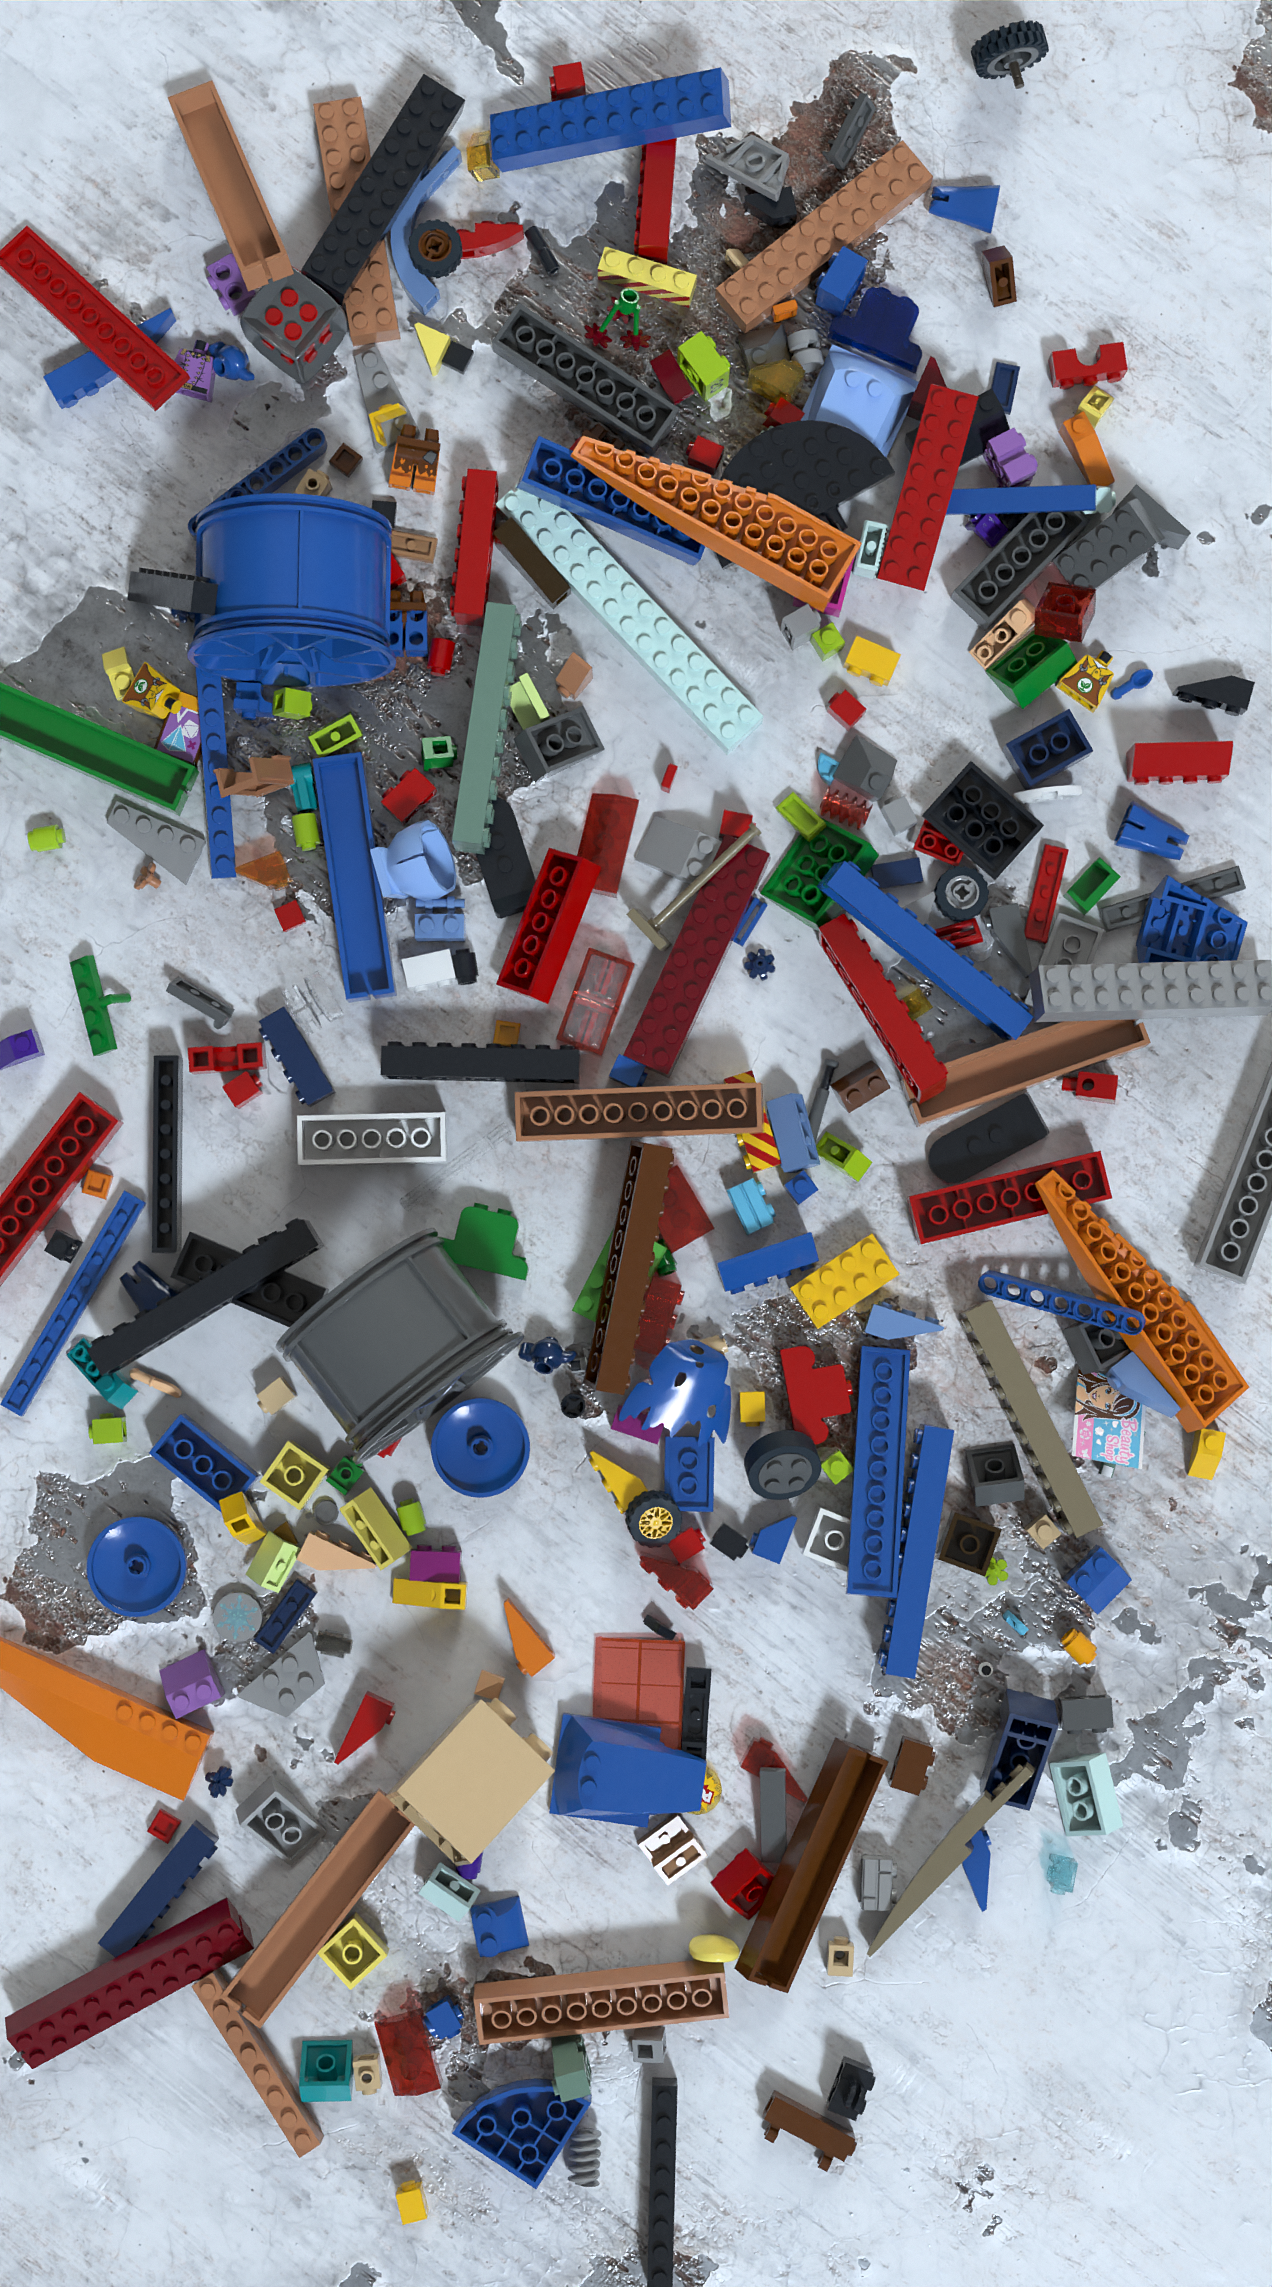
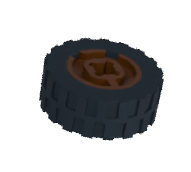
M439 219L434 221L427 220L425 223L419 224L412 231L408 248L413 266L419 270V273L427 275L429 278L436 277L438 279L443 276H449L460 265L461 257H463L461 238L456 229L450 226L448 222H442Z

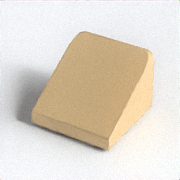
M739 249L726 250L725 262L734 273L749 262Z

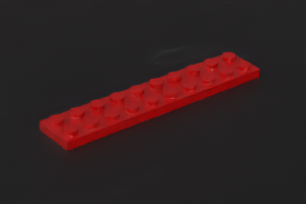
M28 226L21 230L0 250V268L155 412L191 379L184 369Z

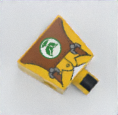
M1103 650L1095 659L1086 654L1061 678L1056 687L1094 713L1114 676V673L1107 668L1113 657Z
M147 662L143 663L122 699L123 703L134 710L159 719L166 718L169 712L177 714L182 707V702L177 699L180 689Z

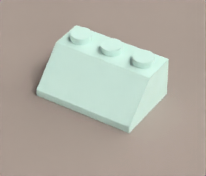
M1106 1753L1083 1754L1049 1763L1066 1836L1107 1835L1123 1827Z

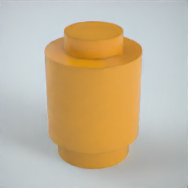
M1071 1628L1060 1639V1643L1063 1645L1062 1648L1079 1665L1083 1663L1088 1665L1097 1656L1095 1653L1097 1647L1080 1630L1076 1631L1074 1628Z

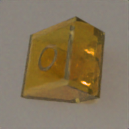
M785 359L754 367L749 371L747 389L774 404L782 397L793 405L803 387L806 370L798 362L793 360L789 362Z

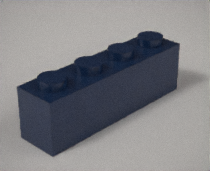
M282 1007L259 1021L262 1026L258 1029L265 1041L270 1040L274 1048L271 1049V1052L276 1061H282L286 1067L283 1073L289 1083L294 1082L298 1090L295 1094L302 1105L306 1103L309 1107H312L336 1093L287 1008Z

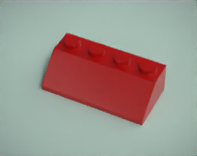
M1233 741L1135 743L1126 753L1127 782H1134V785H1147L1149 781H1158L1160 785L1173 784V781H1183V784L1198 783V780H1207L1209 784L1221 783L1230 772Z

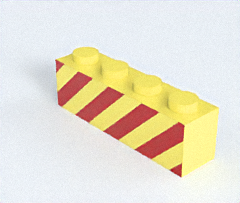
M606 246L598 266V280L623 288H631L639 293L684 307H690L697 283L696 274Z

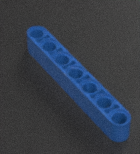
M318 428L308 429L209 505L238 496L273 493L326 452L327 441L324 433ZM312 439H321V443L319 445H310V441ZM294 453L302 454V457L297 461L290 459ZM276 467L283 468L282 473L279 475H273L271 472ZM254 483H264L261 489H252ZM199 512L188 522V530L195 541L196 518Z

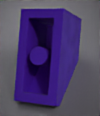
M29 1029L0 1041V1070L45 1055L37 1031Z

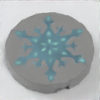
M232 1592L224 1596L216 1604L213 1613V1623L217 1632L223 1638L233 1642H241L253 1637L260 1629L263 1621V1611L260 1604L251 1594L244 1592Z

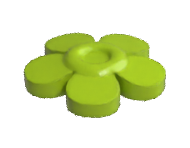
M992 1557L986 1576H983H989L987 1579L988 1584L996 1585L998 1579L1000 1581L1007 1580L1008 1573L1002 1571L1007 1567V1562L1004 1559H1000L996 1564V1559Z

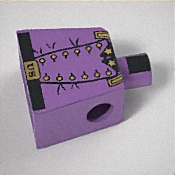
M196 340L193 351L183 348L179 350L174 361L189 374L191 379L176 393L212 403L216 373L213 369L214 358L207 355L209 348L207 342Z

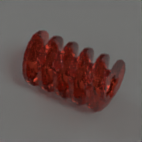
M828 786L819 808H821V816L823 817L829 811L831 820L839 815V823L841 824L848 819V827H852L857 822V830L860 831L866 824L873 804L866 808L867 801L863 800L858 805V797L856 796L851 801H848V793H845L840 798L839 790L836 789L833 794H830V786Z

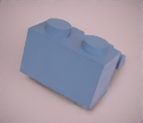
M447 896V899L426 901L416 899V908H425V914H415V939L417 942H466L465 915L455 914V908H465V899H455V896ZM434 908H447V914H433Z

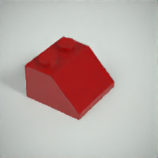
M745 1848L710 1883L726 1904L749 1921L760 1910L775 1875L757 1856Z

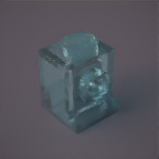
M1050 1853L1049 1859L1053 1863V1866L1049 1865L1047 1871V1881H1050L1049 1884L1051 1886L1050 1892L1059 1895H1065V1892L1073 1893L1078 1862L1074 1858Z

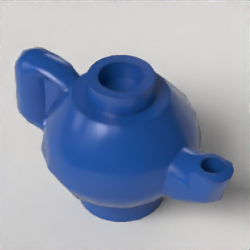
M221 341L209 345L208 350L212 357L215 358L213 360V369L218 376L229 380H238L239 378L244 381L254 380V374L247 369L249 358L246 352L234 345H225Z

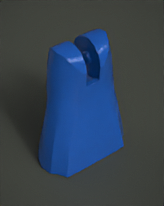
M1000 185L968 187L933 186L931 196L935 200L930 202L928 212L937 217L957 221L991 234Z
M1133 800L1125 812L1115 837L1114 845L1180 860L1184 850L1168 843L1167 840L1186 845L1190 835L1161 819Z

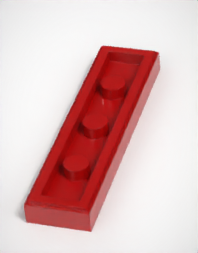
M1045 844L1043 847L1024 927L1026 940L1042 944L1047 943L1069 849Z

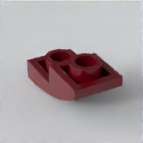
M670 349L650 361L672 404L677 405L694 394L687 377Z

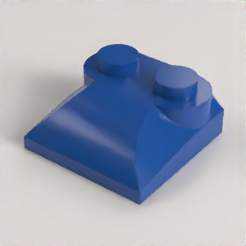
M519 1895L471 1906L472 1925L480 1957H494L498 1953L529 1946Z

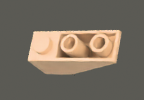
M1026 598L1020 600L969 653L986 670L1043 615Z
M318 1529L316 1532H309L296 1559L316 1570L370 1569L377 1566L369 1553L361 1551L359 1554L351 1550L352 1545L342 1540L336 1543L329 1539L330 1535Z

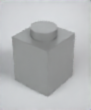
M895 795L884 801L885 806L882 807L881 812L894 836L917 824L918 820L905 795L900 798Z

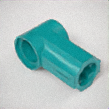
M307 762L291 766L295 783L290 785V788L293 790L297 812L307 813L318 809L311 763Z

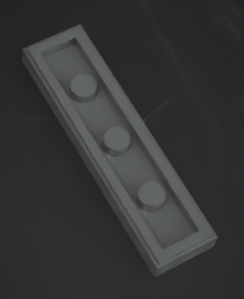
M761 1767V1862L781 1863L787 1849L786 1768Z

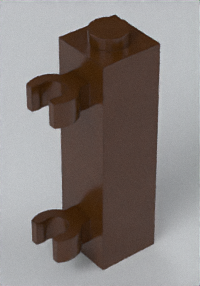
M776 2090L773 2091L763 2111L764 2120L770 2122L764 2132V2139L774 2143L780 2128L823 2151L817 2163L819 2164L818 2168L826 2172L834 2157L845 2162L847 2156H852L857 2146L853 2131Z

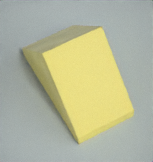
M421 323L414 324L415 331L432 376H436L451 344L450 336Z
M1094 386L1079 405L1075 415L1084 411L1095 429L1115 398Z

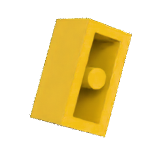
M856 635L843 668H846L847 672L853 676L860 677L862 675L869 678V682L876 686H888L901 654Z

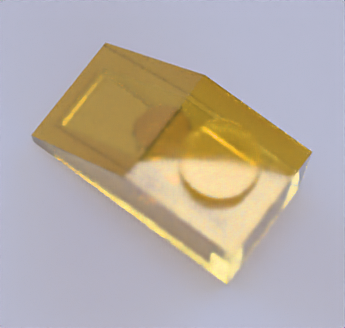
M491 130L473 133L466 147L468 172L477 182L500 178V170L492 161Z

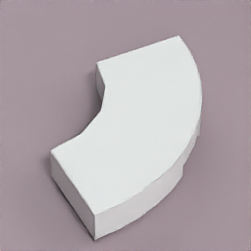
M1080 785L1037 788L1013 793V798L1023 804L1065 800L1080 796L1082 788Z

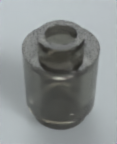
M326 1629L325 1632H318L315 1650L321 1651V1654L345 1658L346 1654L351 1653L353 1640L349 1639V1634Z

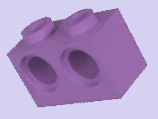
M232 253L206 267L210 275L206 279L213 291L218 289L221 296L218 299L225 311L230 309L233 316H236L245 310L256 293L254 290L248 292ZM224 272L230 273L226 279L219 278ZM234 293H242L239 299L231 298Z

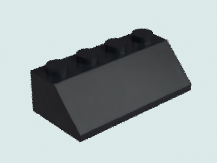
M992 388L978 395V401L959 467L983 455L984 450L987 449L988 440L1010 430L1004 409ZM918 428L910 431L905 436V444L910 454L912 453Z

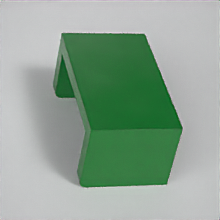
M1099 857L1063 897L1085 915L1121 876Z

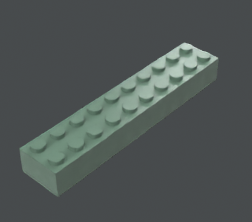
M487 602L452 836L455 851L485 854V848H490L491 833L488 827L489 824H493L495 815L492 800L496 801L498 795L497 780L495 779L500 777L502 762H500L499 753H504L505 747L504 732L502 731L503 729L507 730L509 716L507 715L506 706L511 705L512 699L511 685L509 683H514L515 668L513 659L518 658L519 645H517L518 638L516 636H521L522 631L521 614L517 613L516 605Z

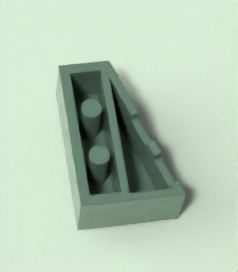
M582 2034L551 2037L554 2063L552 2086L555 2096L560 2095L561 2102L590 2095L592 2090V2070Z

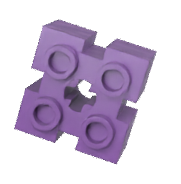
M1015 427L988 440L987 449L984 450L982 455L990 471L997 478L996 482L1000 488L1026 487L1030 485L1038 467L1033 454L1029 455V453H1026L1024 449L1026 441L1021 433H1017Z

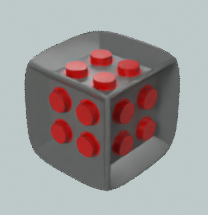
M292 267L294 274L274 282L271 278L268 280L269 284L260 288L245 308L240 319V325L246 339L265 358L291 378L304 384L321 369L340 345L348 330V322L344 310L327 292Z

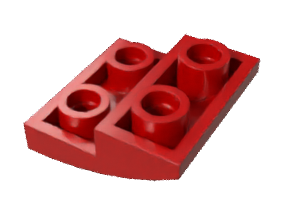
M924 819L913 849L955 867L959 866L964 853Z

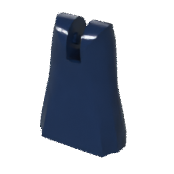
M140 1260L132 1266L137 1276L141 1278L139 1283L128 1272L119 1278L139 1312L145 1309L153 1310L157 1307L155 1303L166 1296L175 1297L179 1294Z

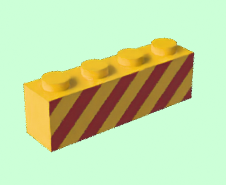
M752 1070L723 1080L724 1084L756 1083ZM764 1109V1133L735 1134L738 1145H744L746 1155L742 1156L746 1170L751 1169L752 1174L781 1164Z

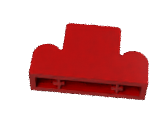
M806 1346L779 1349L793 1430L806 1434L813 1440L814 1444H820L827 1439L829 1432L827 1425L821 1419L851 1412L849 1395L853 1394L851 1381L846 1380L844 1367L841 1364L812 1369L815 1355Z

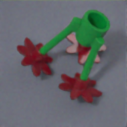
M631 288L623 289L619 299L611 297L614 305L606 308L609 314L601 326H597L596 323H593L592 328L588 325L584 326V329L588 332L584 336L587 339H593V346L600 344L603 348H607V343H611L612 339L606 336L607 329L605 328L611 319L616 321L621 317L624 324H628V316L634 317L633 331L627 330L628 336L620 337V340L625 342L623 347L627 349L633 346L636 352L639 351L640 346L643 348L649 347L647 341L651 339V336H642L643 330H639V312L641 310V306L638 305L639 294Z

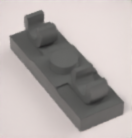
M860 93L857 99H850L849 102L853 108L852 110H844L847 117L840 127L836 140L828 141L831 150L829 152H822L825 159L832 161L839 170L844 171L876 110L869 96L864 93Z

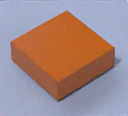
M796 300L772 306L771 316L773 322L776 323L796 317L798 309Z
M88 1169L82 1193L106 1200L114 1176Z

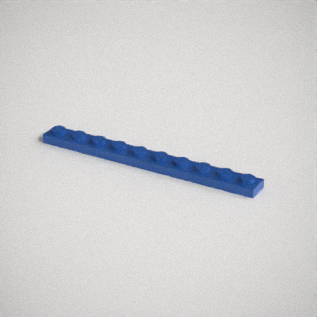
M195 666L211 879L236 878L230 795L221 798L216 774L213 773L214 769H228L221 677L205 672Z
M125 1190L123 1191L3 1398L1 1406L21 1417L24 1416L147 1203Z

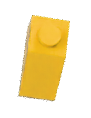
M1205 1428L1195 1431L1187 1471L1188 1476L1208 1480L1213 1479L1222 1458L1225 1432Z

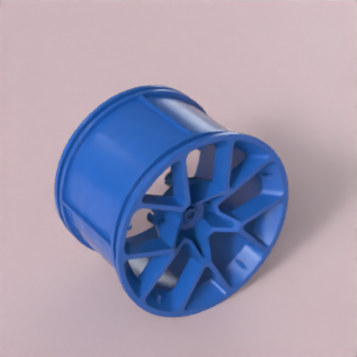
M292 493L254 494L233 497L213 503L199 512L196 518L195 576L210 578V583L218 584L215 615L195 613L194 641L187 649V658L194 666L210 674L231 680L283 687H329L362 683L385 676L395 668L396 656L390 649L392 526L385 516L366 506L342 499Z

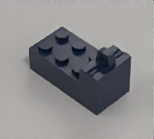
M1006 1688L999 1709L1001 1720L979 1783L980 1793L982 1794L987 1790L994 1796L993 1790L1001 1782L1006 1784L1012 1778L1009 1775L1018 1764L1023 1766L1028 1762L1035 1768L1033 1775L1004 1805L1030 1811L1059 1726L1055 1701L1035 1696L1029 1692H1019Z

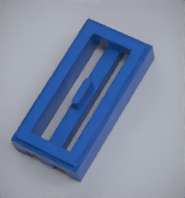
M753 897L752 903L745 913L733 939V942L742 947L768 906L756 897ZM756 905L760 907L759 911L742 939H738L739 933Z

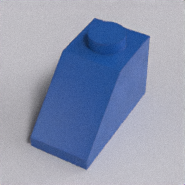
M791 1514L760 1528L758 1533L754 1532L749 1542V1546L752 1547L751 1553L780 1564L797 1517Z

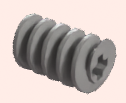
M593 2128L579 2129L577 2134L569 2137L571 2140L576 2141V2144L569 2146L570 2150L576 2152V2154L569 2156V2160L576 2162V2164L568 2167L569 2171L575 2172V2175L569 2176L568 2180L576 2185L595 2187L600 2184L596 2179L600 2176V2172L597 2170L600 2167V2161L597 2158L600 2157L601 2152L597 2148L601 2146V2141L598 2139L601 2136V2131Z

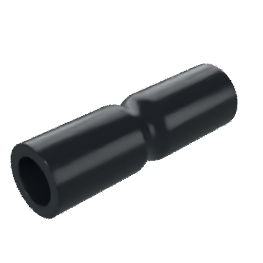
M537 226L528 228L524 234L533 250L537 253L548 275L556 273L560 269V265L547 247V243Z

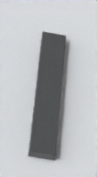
M1239 865L1181 883L1209 900L1246 889ZM1152 892L1100 908L1099 912L1106 933L1142 922L1148 899Z

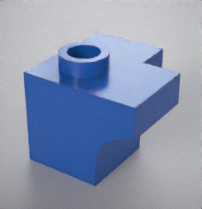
M236 683L233 709L238 716H241V719L256 720V717L275 718L272 715L273 704L264 700V688L261 683Z

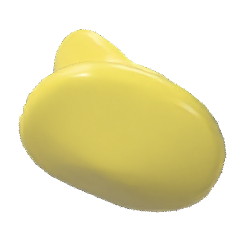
M702 1934L694 1937L689 1942V1953L694 1960L725 1963L736 1960L740 1955V1950L736 1943L722 1935Z

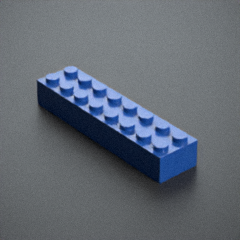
M538 436L534 441L516 488L692 566L701 560L705 549L704 545L664 522L573 459L571 457L572 450L541 436Z

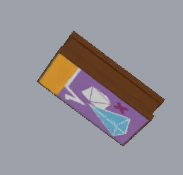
M180 690L177 699L182 702L181 710L177 714L168 713L159 735L156 737L154 749L197 768L202 754L197 696Z

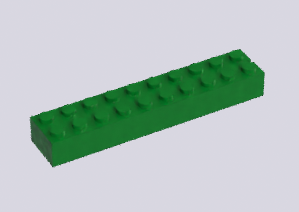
M0 682L1 739L178 816L181 815L189 797L185 792L186 790L191 792L199 775V771L195 766Z

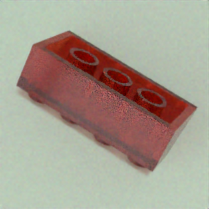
M592 793L577 856L601 866L591 893L617 899L639 809L638 799L617 794Z

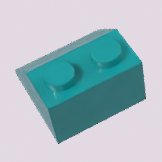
M302 2041L299 2077L301 2102L352 2101L353 2041Z

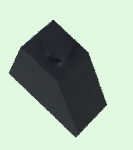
M791 186L781 189L777 202L761 193L744 196V210L768 226L785 229L796 223L797 211Z

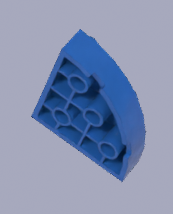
M539 2078L517 2080L498 2086L479 2097L455 2122L452 2134L537 2189L589 2108L592 2094L561 2102L560 2095L555 2096L552 2080Z

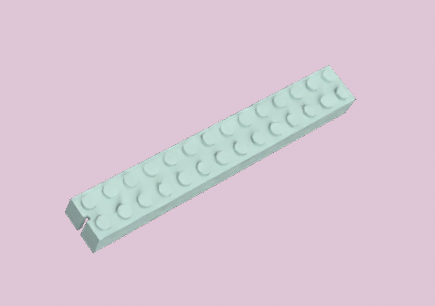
M517 485L515 486V493L511 489L496 503L497 513L503 520L507 521L512 517L571 587V591L726 755L733 751L762 724L764 716L568 510L516 488Z

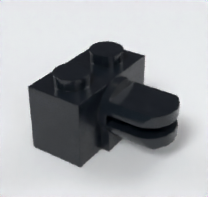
M844 2056L826 2101L827 2110L856 2121L858 2114L862 2115L865 2110L867 2101L864 2099L867 2090L871 2091L875 2083L876 2077L873 2076L872 2067Z

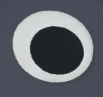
M983 1662L979 1665L978 1671L981 1676L988 1677L992 1674L993 1667L989 1662Z

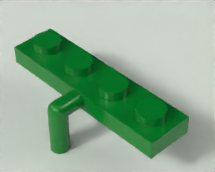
M87 955L69 962L93 1056H100L118 1049L107 1006L116 1003H129L131 995L129 993H119L104 996L94 955Z

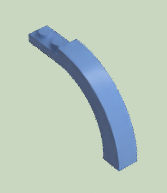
M455 146L449 151H444L439 157L436 166L433 169L429 168L425 172L423 180H420L391 227V249L397 276L408 298L424 316L441 298L439 289L413 266L408 248L409 238L412 236L417 218L425 203L462 163L461 151Z

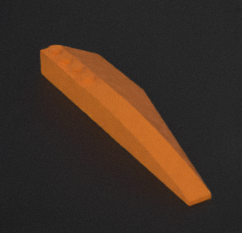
M582 436L571 453V457L664 522L821 612H824L862 545L858 540L772 493H768V495L756 492L757 489L749 486L743 488L733 485V481L726 479L720 481L711 478L710 474L674 463L668 465L659 462L660 459L651 456L650 458L636 455V452L626 449V451L614 448L612 444Z
M1051 1170L1038 1180L1035 1185L1061 1238L1090 1289L1098 1300L1134 1309L1144 1315L1146 1323L1139 1334L1128 1335L1121 1332L1119 1334L1129 1349L1137 1355L1179 1405L1181 1410L1175 1416L1185 1431L1189 1433L1206 1428L1249 1388L1248 1384L1195 1306L1189 1301L1185 1302L1179 1296L1180 1292L1174 1286H1169L1161 1278L1163 1275L1156 1269L1152 1270L1146 1264V1259L1119 1233L1115 1234L1108 1227L1109 1223L1103 1217L1099 1218L1090 1210L1092 1207L1086 1201H1081L1075 1195V1190L1054 1170ZM1106 1310L1105 1313L1109 1319L1114 1321L1115 1314L1110 1310ZM1127 1318V1324L1130 1327L1138 1328L1140 1326L1136 1318Z
M0 1636L1 1689L94 1762L182 1801L185 1800L215 1731L183 1717L176 1719L170 1711Z

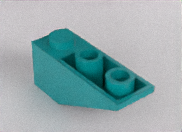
M83 1337L66 1356L106 1401L123 1409L139 1391L120 1371L112 1375L102 1376L87 1352V1349L92 1347V1345Z

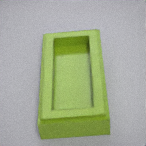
M794 792L776 807V811L808 842L827 826Z

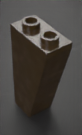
M512 517L507 521L505 519L500 521L495 526L493 535L497 549L554 610L571 594V587Z

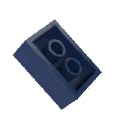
M1068 709L1006 743L1002 751L1026 791L1086 759L1091 755L1093 749L1072 712Z

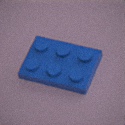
M665 1436L664 1493H668L675 1500L680 1511L713 1512L715 1437H710L706 1443L698 1447L699 1437L673 1436L671 1438L670 1436Z

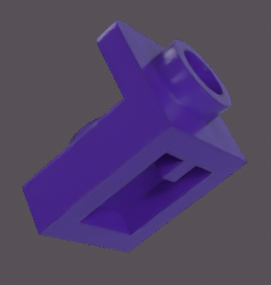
M995 514L970 515L968 518L969 522L965 525V528L968 531H974L988 548H993L1008 531Z

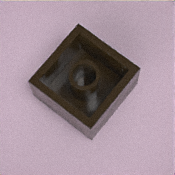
M951 1510L935 1557L943 1562L986 1576L1002 1529Z

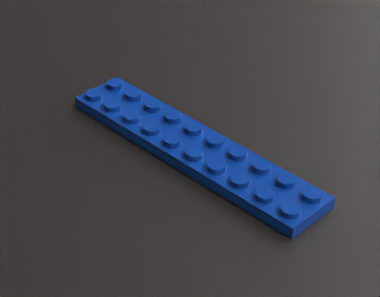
M869 1346L860 1347L846 1594L897 1598L910 1350Z

